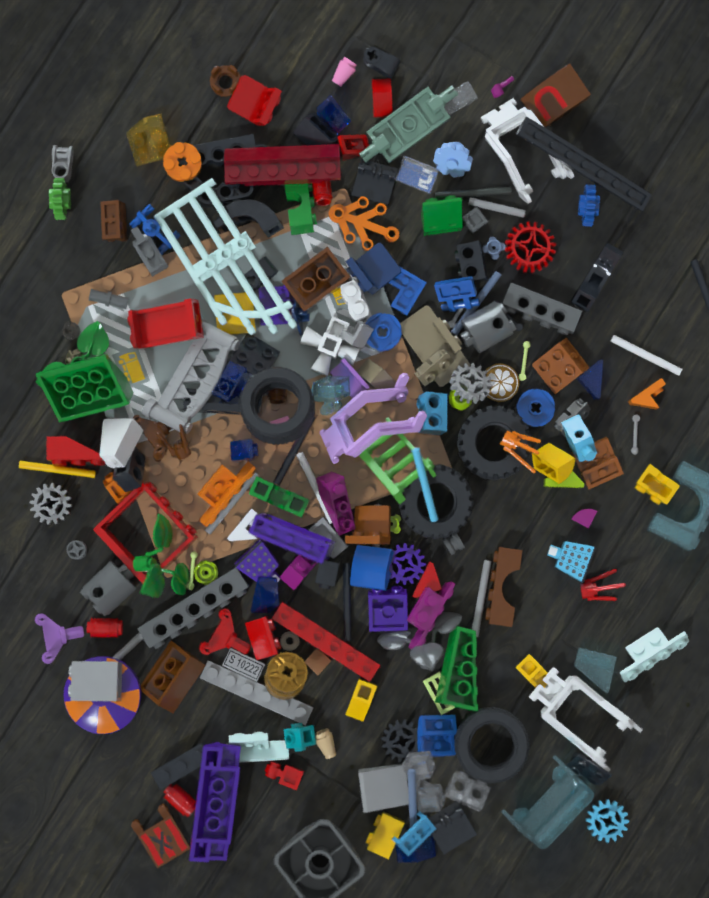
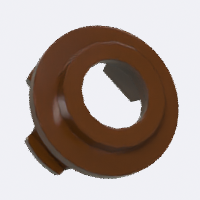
M231 64L229 66H215L210 76L212 90L222 97L232 96L239 82L240 74ZM222 76L232 78L233 84L230 88L223 89L220 87L219 80Z

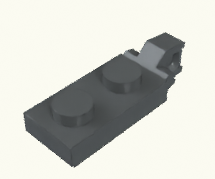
M138 227L132 229L131 231L136 240L132 241L133 246L151 276L153 277L167 269L168 265L151 237L146 234L142 235Z

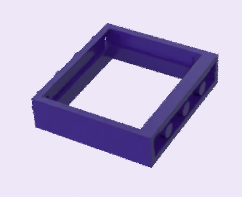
M266 512L255 516L249 531L251 535L319 563L329 560L336 543L334 540Z

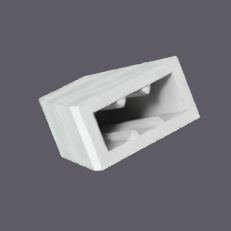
M133 418L104 419L100 457L111 468L126 466L143 432V429Z

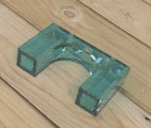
M682 461L672 479L691 488L697 494L700 502L699 512L688 523H679L660 513H655L647 531L687 551H691L692 548L695 549L700 541L698 538L700 532H704L708 525L706 519L709 515V473Z

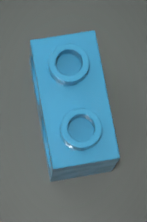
M425 392L419 395L416 403L418 413L425 411L427 417L422 429L418 433L441 435L447 432V394ZM429 401L433 403V408L429 405ZM429 419L433 422V426L429 424Z

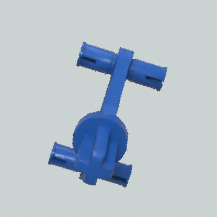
M148 204L142 212L139 211L136 214L137 217L129 224L135 228L143 221L144 233L150 237L157 236L164 242L158 248L161 255H163L172 246L168 239L160 232V224L156 220H148L147 216L155 210ZM175 230L173 234L178 239L181 235Z

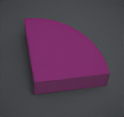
M593 509L581 510L574 514L571 520L589 528L597 511Z

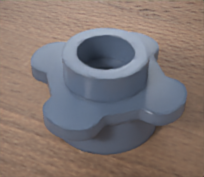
M490 237L487 245L483 246V252L490 254L492 259H498L500 252L505 249V244L500 243L495 237Z

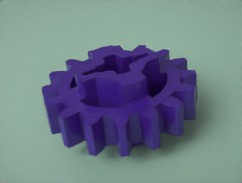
M404 543L403 548L396 545L397 550L394 551L392 549L394 554L389 567L391 572L390 579L395 577L397 584L400 580H402L403 585H406L407 580L413 584V578L415 577L419 580L418 573H424L421 569V566H426V563H421L424 556L418 555L420 549L413 550L414 545H411L410 548H407L406 543ZM401 551H406L405 556L401 558L395 556ZM412 555L416 557L418 566L413 564L411 560ZM405 559H408V564H410V566H412L413 568L406 567L403 570L401 569L402 565L399 564V562H397L396 560L404 561ZM392 563L398 567L397 574L392 569ZM407 571L415 572L409 577H403Z

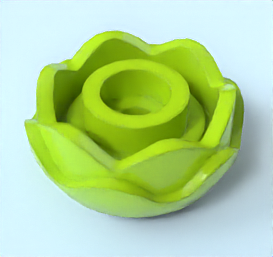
M455 390L450 391L449 402L453 408L464 410L471 405L472 400L467 404V399L460 401L459 395L454 396Z
M201 561L194 569L195 579L201 584H210L218 577L217 566L210 561Z

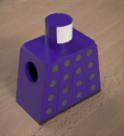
M261 538L235 562L237 569L259 584L267 579L272 585H275L280 580V575L275 571L279 566V562Z

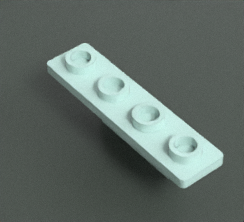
M657 627L625 647L635 663L620 672L622 680L624 682L634 680L639 673L651 669L658 661L667 659L677 649H683L689 642L686 632H682L668 641Z
M236 733L229 736V744L241 746L239 763L289 759V749H286L285 740L269 741L268 733Z

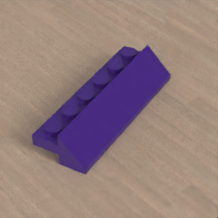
M220 742L203 745L189 861H227L228 847L231 844L240 772V745L220 744Z

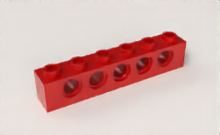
M284 602L281 603L272 617L273 620L369 682L380 667L379 663Z

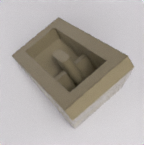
M367 359L357 371L361 378L374 389L395 387L396 381L383 368L370 359Z

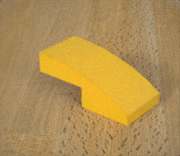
M530 654L516 666V669L535 688L539 684L544 688L547 686L543 679L548 673Z

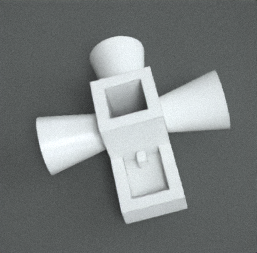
M332 316L323 336L308 326L306 327L300 344L318 347L317 350L321 353L311 367V370L328 376L331 359H336L337 355L342 359H346L351 365H354L360 348L342 345L343 339L339 337L342 330H348L350 323Z

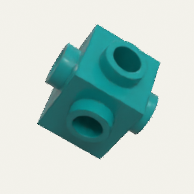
M302 723L291 724V728L284 729L286 749L294 748L295 752L306 750L308 746L316 745L313 725L303 726Z

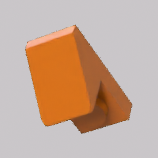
M662 378L629 400L628 403L634 406L658 409L659 406L651 397V394L655 397L664 391L662 387L666 383Z

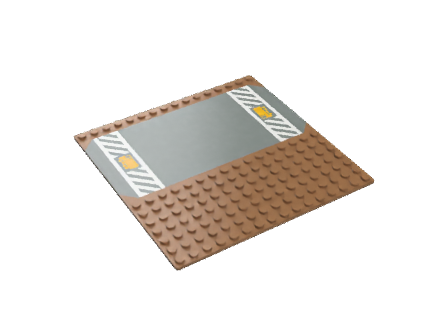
M346 189L332 192L333 199L327 206H318L314 202L315 208H311L312 214L316 213L317 225H313V233L291 235L288 210L295 209L300 205L276 213L284 228L269 238L263 232L260 225L255 222L237 228L240 234L246 231L256 248L251 251L257 261L266 256L279 270L270 279L274 287L283 286L284 284L281 281L327 246L349 274L351 281L360 282L356 276L354 278L347 270L349 266L345 262L350 257L357 260L367 252L362 249V242L354 224L346 221L350 232L354 233L356 237L352 244H347L344 241V235L339 224L332 222L329 218V210L333 205L341 204L347 206L352 204ZM340 210L335 211V215L337 217L342 216V212ZM355 211L349 213L356 216ZM230 231L219 234L224 244L234 239ZM347 235L346 239L347 241H352L353 237L352 235ZM212 238L200 241L208 255L218 249ZM365 242V243H364V246H365V248H368V245H367V243ZM193 244L182 248L192 265L202 260ZM175 251L162 256L168 268L153 277L145 264L141 263L62 294L77 339L86 327L99 321L109 337V347L104 354H107L124 373L134 392L129 405L104 411L107 419L133 418L134 415H139L143 419L158 422L154 418L148 419L143 416V407L150 398L159 401L193 340L147 349H134L130 342L131 329L127 322L128 311L184 302L185 299L192 298L199 300L201 317L206 319L207 323L217 327L216 316ZM245 255L235 261L244 275L253 268ZM229 265L219 271L232 293L245 292ZM213 276L203 282L213 299L214 295L224 294ZM249 278V279H248L249 284L255 285V281H254V280H255L256 278H254L253 280H252L251 278ZM384 287L374 295L368 291L364 292L360 288L361 298L368 307V318L362 320L364 323L377 313H386L394 316ZM341 288L308 309L310 321L303 322V334L308 326L323 336L332 316L350 323L347 331L352 333L357 323L349 316L348 305L341 296ZM93 289L106 293L110 291L114 295L129 297L127 308L124 309L111 305L107 307L103 303L89 301L90 290ZM258 289V290H256V291H254V292H255V294L257 295V297L259 298V289ZM255 318L256 333L253 335L280 351L271 367L288 368L299 373L311 388L315 402V420L297 454L300 452L304 453L315 478L331 471L344 476L351 509L355 508V506H361L391 495L359 455L354 458L344 453L338 457L339 462L333 464L327 452L328 447L325 446L320 435L321 430H327L333 425L330 418L352 400L349 394L330 374V371L341 363L342 358L337 355L336 359H331L328 376L311 370V367L321 353L318 352V347L300 344L302 336H300L297 327L292 329L288 324L275 325L278 332L273 335L268 326L260 325V318ZM378 329L379 336L385 337L387 335L388 329ZM247 333L230 335L238 338L241 343ZM401 337L400 342L395 348L384 352L372 349L366 343L363 349L360 348L354 365H351L357 372L365 361L370 359L383 368L396 382L402 373H407L409 376L405 386L408 389V395L404 402L399 403L397 400L366 403L346 421L354 442L376 423L386 422L385 419L387 417L392 422L405 421L411 417H416L418 414L416 403L419 395L423 394V390L418 378L414 374L415 369L403 337ZM343 340L342 345L352 346ZM217 348L203 350L208 361L212 363L215 361V356L219 354L220 350ZM233 350L229 352L224 369V383L217 385L215 390L242 391L247 381L253 377L252 374H248L247 371H243L242 368L233 365L229 361L235 352ZM91 354L90 357H88V358H86V359L93 358V357H96V356H94L93 354ZM209 365L194 366L200 379L206 377V372L210 370ZM200 382L184 383L185 387L190 389H198L201 385ZM368 384L369 390H375ZM286 390L287 399H285V402L282 404H272L268 400V393H265L262 398V412L259 417L268 423L286 416L290 419L298 409V398L294 393ZM212 395L208 402L219 403L222 399L218 395ZM231 396L226 400L228 404H238L240 401L237 396ZM185 398L175 399L174 401L180 412H185L183 410ZM197 413L190 420V423L193 425L191 431L185 434L191 450V455L185 459H177L176 455L171 456L170 451L165 446L164 458L156 462L153 457L154 447L143 433L136 444L138 450L146 457L142 482L154 484L158 489L156 492L161 497L164 496L171 503L169 506L174 511L177 510L184 517L182 520L186 525L190 524L196 530L195 534L198 536L166 568L168 570L175 571L178 563H184L188 570H190L192 560L190 554L192 551L198 553L197 558H195L196 567L201 561L212 562L251 547L258 539L229 541L227 539L251 509L258 514L266 512L302 528L318 522L323 517L327 519L297 456H295L279 487L310 500L303 518L249 495L251 485L210 535L205 531L207 527L199 519L211 505L202 499L198 492L221 465L225 466L236 476L249 461L256 467L254 471L259 475V478L275 484L273 481L294 443L293 441L288 444L284 443V445H273L260 441L249 432L241 415ZM429 419V424L433 426V422ZM171 429L169 435H167L166 441L172 448L174 447V442L181 439L179 432ZM418 432L403 433L414 448L420 449L421 456L424 459L429 458L434 465L442 464L451 467L440 435L421 434ZM396 434L392 435L372 451L373 454L370 456L373 459L380 457L401 439ZM407 446L403 447L384 462L381 469L383 471L391 469L411 451ZM413 460L393 476L394 479L391 481L394 484L396 482L399 483L416 470L415 461ZM145 491L137 499L155 550L158 548L153 542V530L157 520V513L164 515L168 519L173 531L170 547L164 548L163 551L157 553L161 564L188 537ZM164 573L167 578L173 576L172 574Z

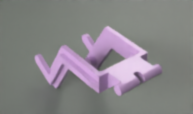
M402 373L399 376L394 388L361 391L330 418L333 425L327 430H321L320 435L325 446L328 447L327 452L333 464L338 463V457L344 453L356 458L382 435L420 432L427 417L425 411H421L416 417H411L405 421L376 423L355 442L346 424V421L366 403L397 400L399 403L404 402L408 395V389L405 387L409 380L407 373Z

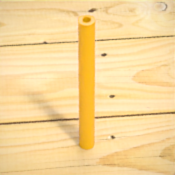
M26 461L19 462V468L90 478L96 477V470Z

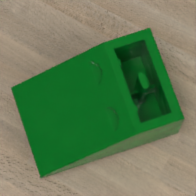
M447 196L445 200L437 201V198H431L422 203L421 219L424 236L462 231V199L456 196Z

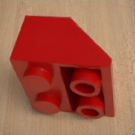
M266 616L245 623L256 660L279 653L278 649H281L279 638H275L273 630H276L273 619H269Z

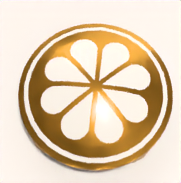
M495 364L486 369V377H491L489 383L492 384L487 396L489 399L504 402L511 399L517 393L519 378L512 367L506 364Z

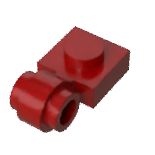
M270 761V763H267L265 776L272 779L280 776L279 784L297 790L304 771L287 764L284 770L280 768L281 764L278 762Z

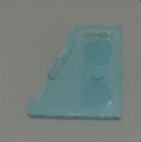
M578 647L574 667L604 692L609 693L617 657Z

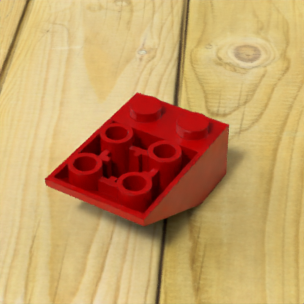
M66 436L47 437V460L51 461L55 466H66L67 462H71V464L76 466H84L86 462H91L93 465H105V461L100 457L99 453Z

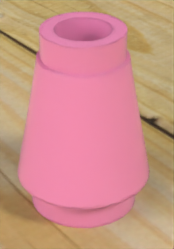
M344 57L343 60H340L332 81L341 87L356 71L357 65Z

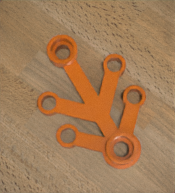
M364 196L347 206L341 204L333 205L329 210V218L332 222L339 224L345 243L352 244L356 238L355 234L350 232L346 221L354 224L362 242V249L365 251L373 247V241L368 238L364 228L383 235L384 239L390 243L398 239L399 231L396 227L385 228L367 221L377 215L385 214L387 208L383 203L377 204L374 209L358 216L349 213L358 208L364 209L368 206L369 200ZM362 199L365 200L366 205L361 206L359 201ZM382 206L384 212H378L377 207ZM340 210L342 216L337 217L335 211ZM389 231H394V232H395V236H394V237H390V236L388 235V232H389ZM352 235L353 240L347 241L346 236ZM370 242L371 247L365 248L364 243Z

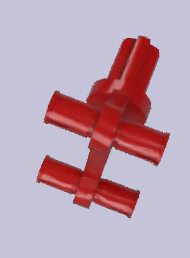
M226 608L220 609L218 614L221 621L209 642L200 643V652L209 655L217 650L232 647L243 654H247L251 645L237 637V633H235L231 612Z

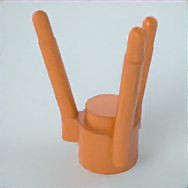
M507 430L501 441V445L505 446L503 450L509 452L527 469L535 473L536 470L511 448L516 449L519 446L539 455V451L519 442V438L540 443L541 440Z

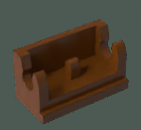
M120 200L101 202L102 240L114 242V240L127 241L126 204Z

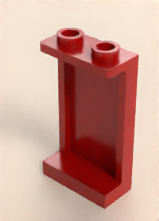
M190 298L185 299L184 302L128 311L127 322L131 329L130 342L134 349H147L204 338L199 300Z

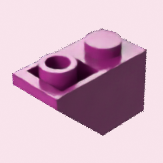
M299 554L280 576V579L295 590L318 562Z

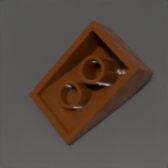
M327 246L281 282L305 312L340 289L342 284L351 281V277Z

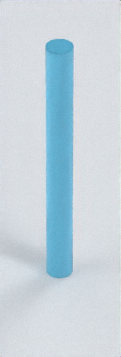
M415 448L412 450L430 521L435 522L438 520L422 456L420 449Z

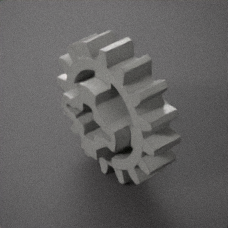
M464 363L463 367L458 366L456 371H453L449 381L452 384L450 390H455L454 396H461L460 401L467 399V404H469L473 400L477 404L478 400L483 401L488 396L492 386L489 383L491 377H486L487 370L481 371L482 366L475 368L474 363H472L468 367L467 363Z
M51 483L50 487L47 484H43V490L39 487L36 488L38 494L32 493L35 500L29 502L34 504V507L30 509V511H36L34 518L41 517V523L47 520V525H51L52 520L55 524H59V518L63 521L66 520L64 514L70 515L67 508L72 507L71 504H68V501L72 498L66 497L68 491H61V485L55 488L54 483ZM51 491L57 492L61 497H54ZM43 495L44 498H43L42 502L39 503V500H40L41 496ZM49 500L56 501V503L52 505L53 508L45 507L47 504L50 503ZM60 505H63L61 512L58 513ZM41 511H48L51 517L45 516Z

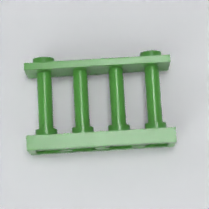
M388 417L385 419L386 422H392ZM396 434L401 440L380 457L373 459L370 456L373 454L372 451L392 436L382 435L359 456L396 501L401 504L406 500L402 495L403 489L419 477L417 469L399 483L396 482L394 484L391 480L394 479L393 476L414 460L412 450L415 448L403 434ZM407 446L411 453L391 469H386L385 471L381 469L384 462ZM422 457L425 471H428L434 478L436 476L433 471L434 464L429 458L424 459Z

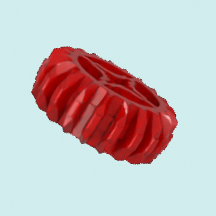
M529 221L526 222V228H524L522 223L519 224L520 230L514 227L512 229L514 234L508 233V237L511 240L505 241V244L510 247L504 249L505 252H511L506 256L507 259L513 258L510 264L514 265L517 262V270L524 266V273L527 272L528 267L531 273L535 272V267H537L538 271H541V264L544 267H548L549 264L546 260L551 262L553 260V257L549 254L554 255L556 253L554 249H550L556 247V243H550L555 237L553 235L547 236L550 230L547 229L544 232L543 224L540 228H537V222H534L533 227H530ZM530 233L528 240L516 241L522 234ZM536 234L543 239L545 247L537 243ZM532 240L533 247L535 246V248H533L530 254L528 255L529 251L527 250L528 248H526V246H528ZM515 247L524 252L525 260L518 256ZM545 253L541 259L530 262L533 254Z

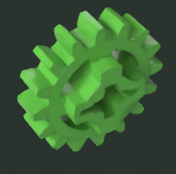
M55 178L53 189H49V208L54 209L53 213L56 220H65L67 209H71V191L66 189L64 178Z

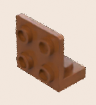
M567 338L559 342L532 364L554 394L558 393L590 368Z
M355 506V529L353 536H345V543L390 544L391 507Z

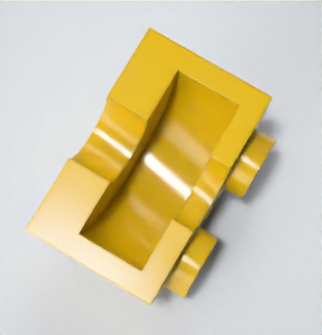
M649 464L636 482L635 489L643 494L645 492L651 496L649 499L659 505L662 502L667 505L680 485Z

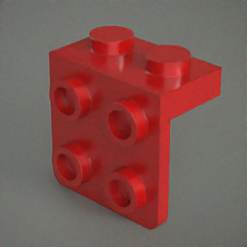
M242 75L227 108L257 126H265L273 117L272 111L279 104L282 91L277 88H268L247 75Z

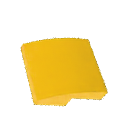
M246 292L233 293L243 311H254V305ZM224 294L214 295L215 302L232 307ZM222 312V315L227 320V323L223 326L216 317L217 328L228 334L248 333L247 328L244 327L239 317ZM248 318L256 331L255 318Z

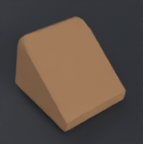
M318 648L305 660V664L317 675L331 662Z

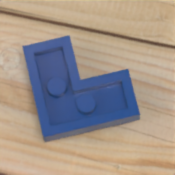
M401 268V273L389 282V284L400 290L391 307L407 316L427 282Z

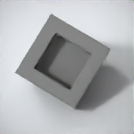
M359 320L352 333L342 330L339 337L352 346L363 349L374 329Z

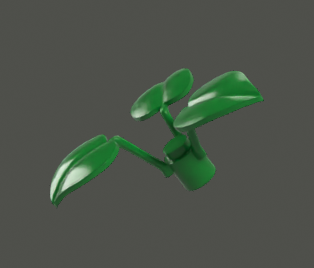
M99 321L90 324L82 331L77 341V347L80 352L87 354L81 357H74L71 363L85 360L91 354L100 356L107 351L109 337ZM53 362L47 365L43 371L60 367L65 364L61 362ZM37 379V380H36V383L41 387V385H40V383H39V381H38V379Z
M157 513V520L153 530V542L158 549L146 552L145 556H136L133 560V568L136 572H148L140 593L151 597L161 596L165 584L164 577L162 576L164 572L173 575L171 586L174 592L179 595H185L189 583L188 567L184 563H178L175 571L163 569L157 564L156 559L152 557V555L163 551L164 548H169L173 537L170 522L160 513Z

